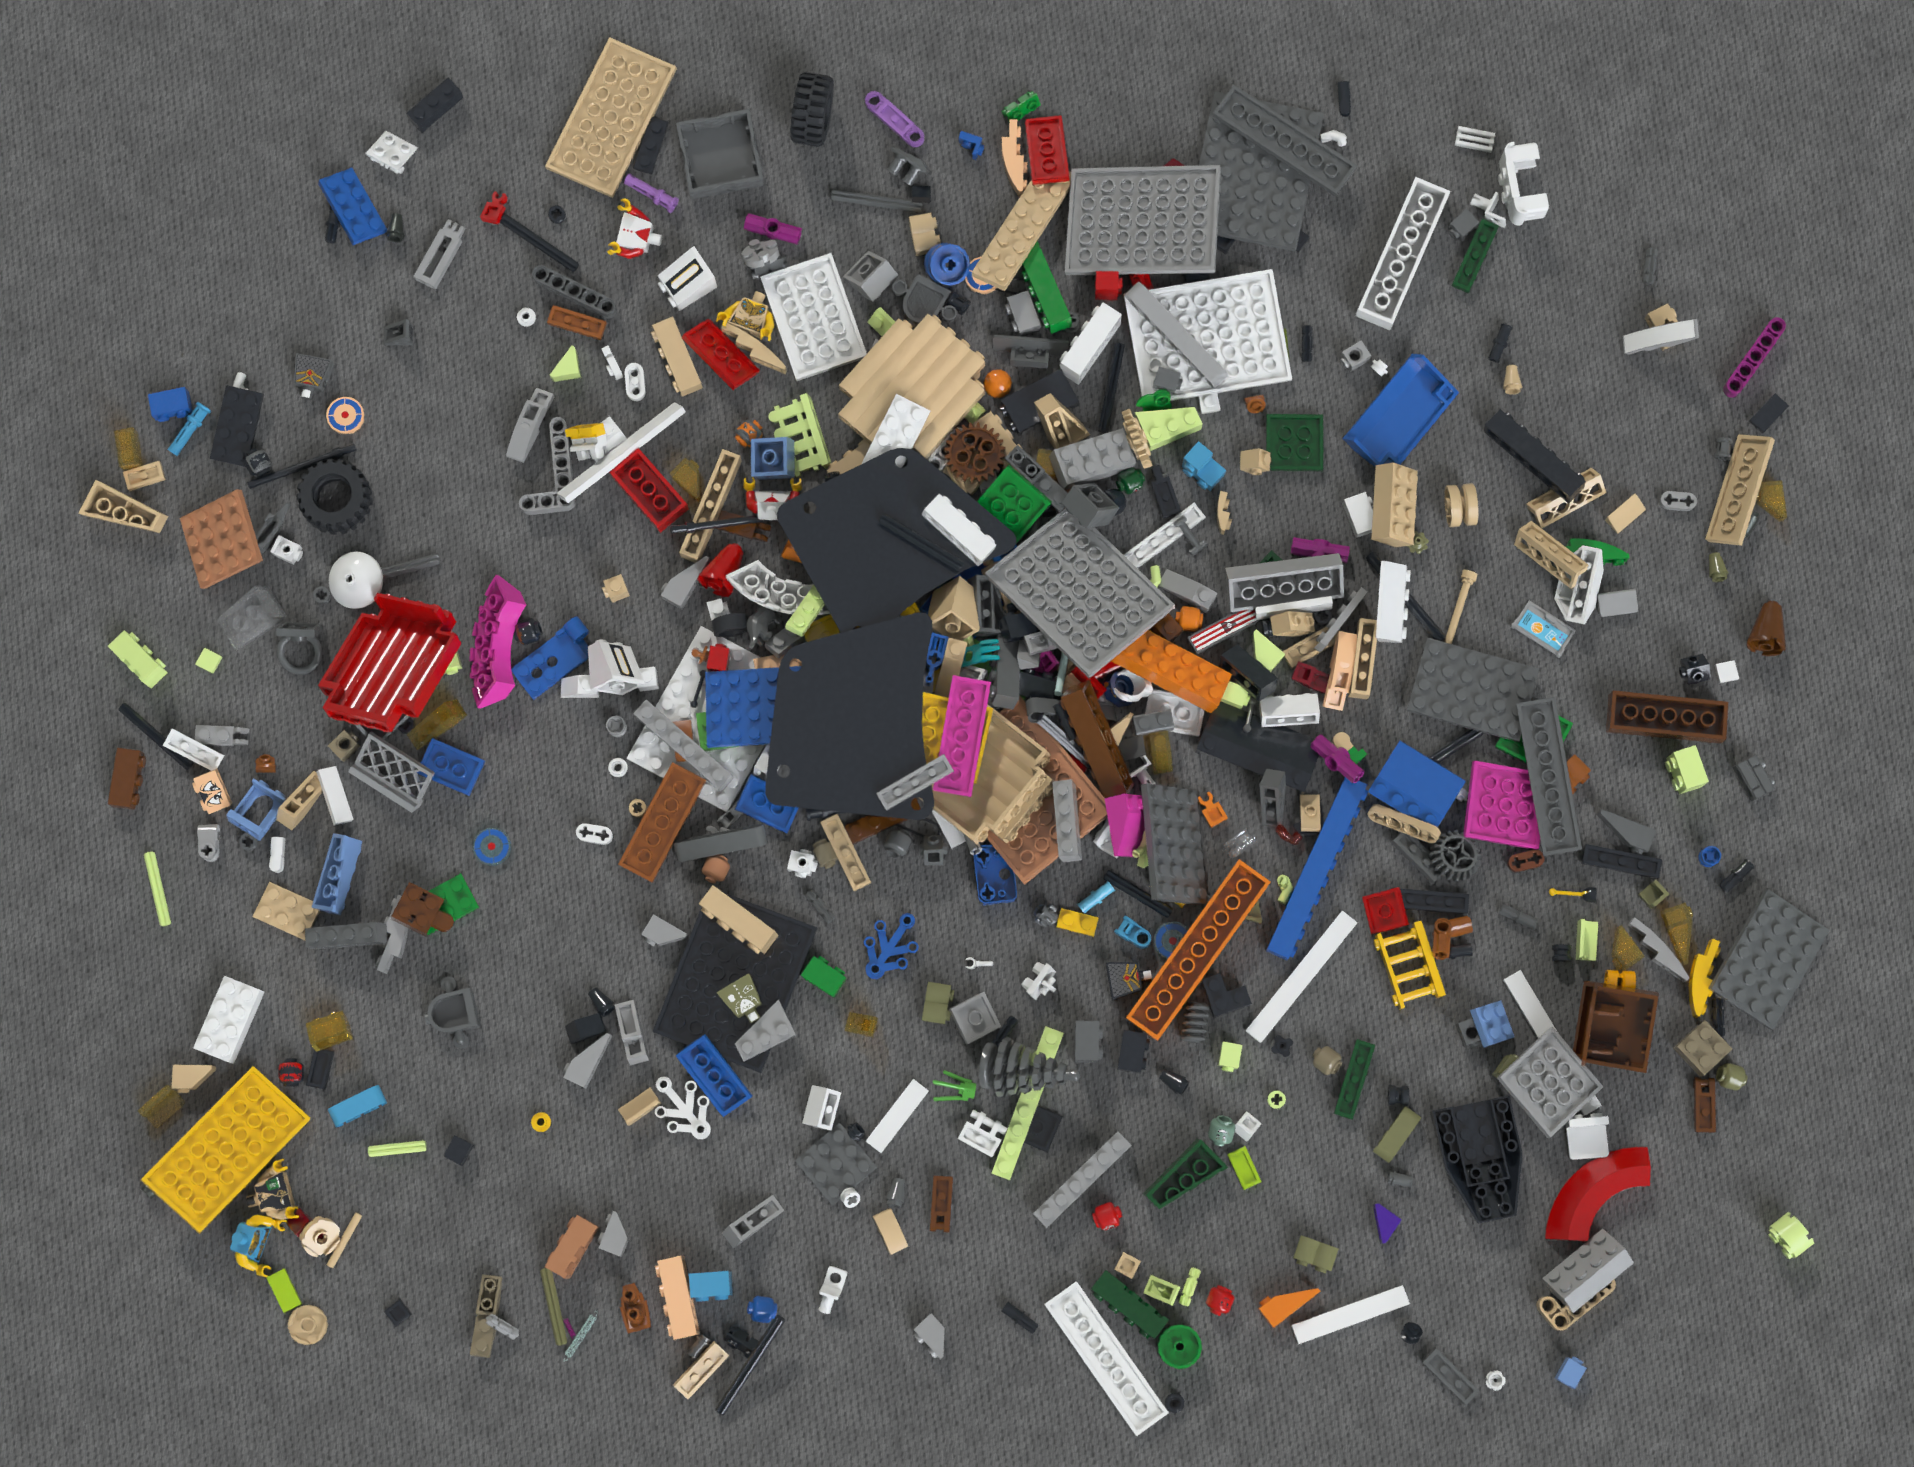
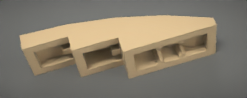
M729 323L726 326L722 325L721 329L724 334L736 338L737 347L751 352V361L786 374V366L759 340Z

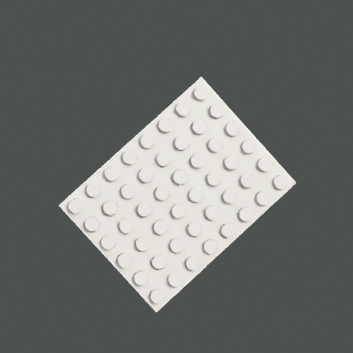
M1272 269L1149 290L1227 372L1228 376L1215 388H1212L1126 299L1124 294L1141 396L1153 394L1159 390L1153 388L1159 366L1180 372V379H1183L1180 390L1176 389L1174 394L1170 393V401L1292 381Z
M702 626L656 705V708L671 722L691 720L693 741L699 746L696 713L706 712L705 678L697 699L698 706L692 708L690 703L694 699L700 681V671L706 670L708 672V659L706 662L702 661L699 664L700 657L692 656V649L697 647L703 651L704 647L708 646L707 651H709L710 646H715V644L726 645V648H729L731 652L728 671L755 669L753 659L761 658L723 637H715L714 632ZM644 726L627 757L629 761L661 778L665 777L672 762L704 778L687 761L676 762L675 751L646 726ZM748 745L706 751L732 774L734 779L722 792H719L712 784L706 781L698 797L725 812L728 811L765 746Z

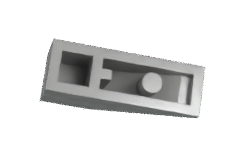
M705 556L671 578L668 583H665L660 591L662 599L682 610L699 582V574L711 562L710 558Z
M1166 569L1159 584V587L1199 608L1206 614L1217 597L1215 591Z
M606 1033L576 1056L571 1063H567L563 1070L565 1074L563 1078L587 1089L612 1036Z
M772 1195L730 1224L722 1234L732 1248H735L781 1214L784 1209Z

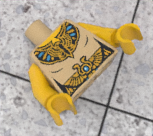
M755 291L752 300L743 297L741 301L735 302L724 312H719L716 318V322L719 320L723 321V326H726L728 321L729 324L745 331L751 336L760 338V340L766 336L768 341H770L774 328L772 313L769 311L768 306L763 304L765 295Z

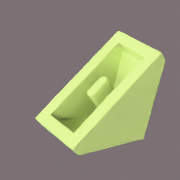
M574 346L569 348L551 372L550 377L554 382L581 378L578 355Z
M1151 1275L1143 1293L1173 1306L1180 1287Z

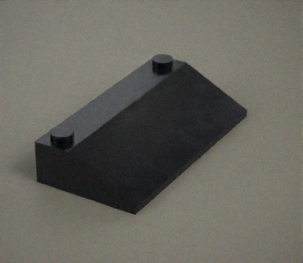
M1220 701L1219 706L1209 717L1195 753H1207L1264 776L1266 768L1285 772L1286 785L1299 790V794L1303 795L1319 757V754L1310 747L1315 739L1284 726L1261 727L1260 717L1252 714L1250 721L1251 730L1245 733L1243 727L1246 725L1248 712Z

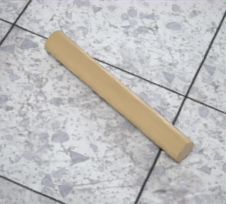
M355 1212L339 1244L327 1262V1266L334 1268L362 1215Z

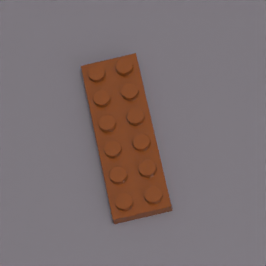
M672 762L618 865L653 882L707 780Z

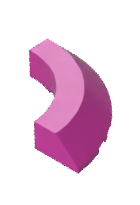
M495 575L485 593L487 598L484 606L480 605L479 621L475 622L472 636H476L475 648H470V662H473L470 678L474 680L472 692L477 708L480 709L506 699L515 686L511 671V644L515 626L526 603L521 592L499 575Z

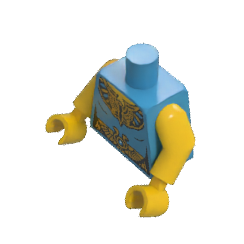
M254 1215L246 1222L239 1223L236 1232L232 1235V1244L230 1246V1250L235 1253L238 1265L251 1271L256 1270L258 1276L268 1277L264 1275L263 1270L265 1268L271 1270V1267L263 1264L257 1265V1263H259L271 1225L280 1231H284L285 1228L279 1225L281 1222L287 1221L285 1219L273 1220L272 1217Z

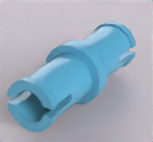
M1107 881L1096 891L1092 890L1091 894L1077 905L1085 914L1096 904L1100 905L1102 900L1114 892L1115 889Z

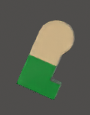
M1339 732L1334 736L1332 744L1337 748H1345L1354 763H1359L1367 756L1363 748L1359 752L1350 742L1348 734Z

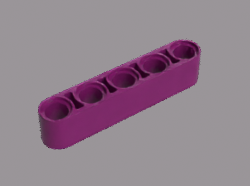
M1775 317L1764 328L1725 383L1723 392L1727 397L1734 398L1743 390L1784 332L1786 323L1783 319ZM1771 325H1776L1779 331H1774ZM1761 340H1766L1769 346H1764ZM1750 355H1756L1758 357V361L1752 360ZM1740 369L1746 370L1748 376L1742 375ZM1729 384H1734L1737 387V391L1732 390Z

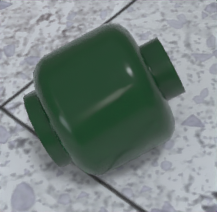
M1131 467L1118 473L1116 486L1118 490L1126 494H1132L1143 487L1145 477L1139 468Z

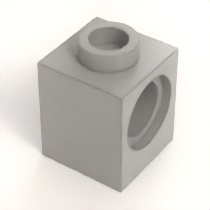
M1359 341L1342 351L1340 362L1345 369L1348 368L1351 372L1370 361L1371 354L1363 342ZM1356 354L1359 360L1354 361L1349 355Z

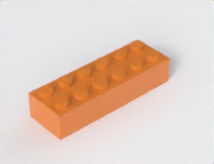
M1149 630L1111 660V662L1209 713H1212L1219 706L1232 675Z

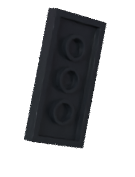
M226 385L210 459L246 467L243 461L247 457L246 453L252 450L264 398L263 393Z

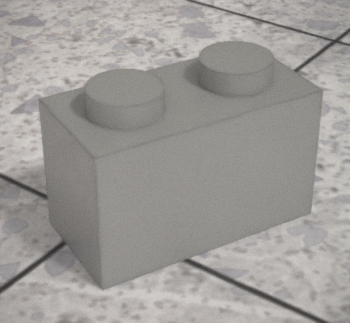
M1029 291L1007 297L1005 309L1007 314L1013 318V321H1011L1013 331L1018 332L1020 337L1040 330L1041 324Z

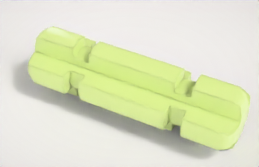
M1190 1269L1188 1274L1190 1276L1187 1278L1182 1292L1184 1294L1179 1301L1181 1305H1190V1298L1193 1296L1198 1282L1196 1280L1201 1273L1199 1269Z

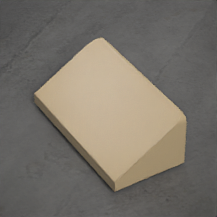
M1633 494L1612 512L1605 521L1618 534L1646 509L1638 496Z

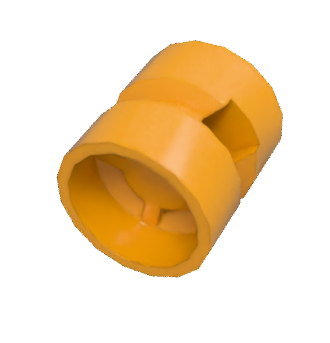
M1606 970L1605 984L1617 985V980H1619V986L1636 989L1635 971H1622V973H1619L1618 970Z

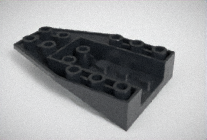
M1510 1095L1431 1111L1430 1115L1445 1170L1477 1224L1517 1216L1523 1153Z

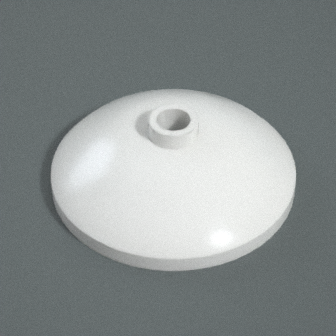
M362 552L344 554L334 563L329 574V588L332 596L341 605L352 609L364 608L373 603L375 595L381 592L383 585V573L380 565L372 556ZM350 576H352L351 582L348 580Z

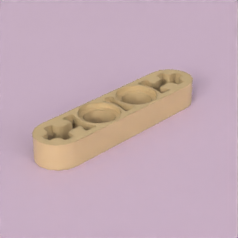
M1379 804L1372 805L1368 812V817L1372 821L1428 843H1436L1441 834L1440 830L1432 824Z

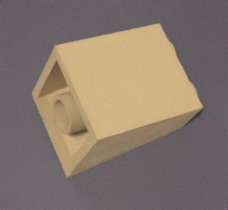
M958 576L933 591L928 615L932 620V630L936 634L962 641L979 631L980 627L972 585Z

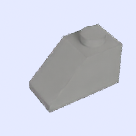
M654 914L641 934L645 937L644 941L653 947L655 944L662 946L684 940L688 937L687 933Z

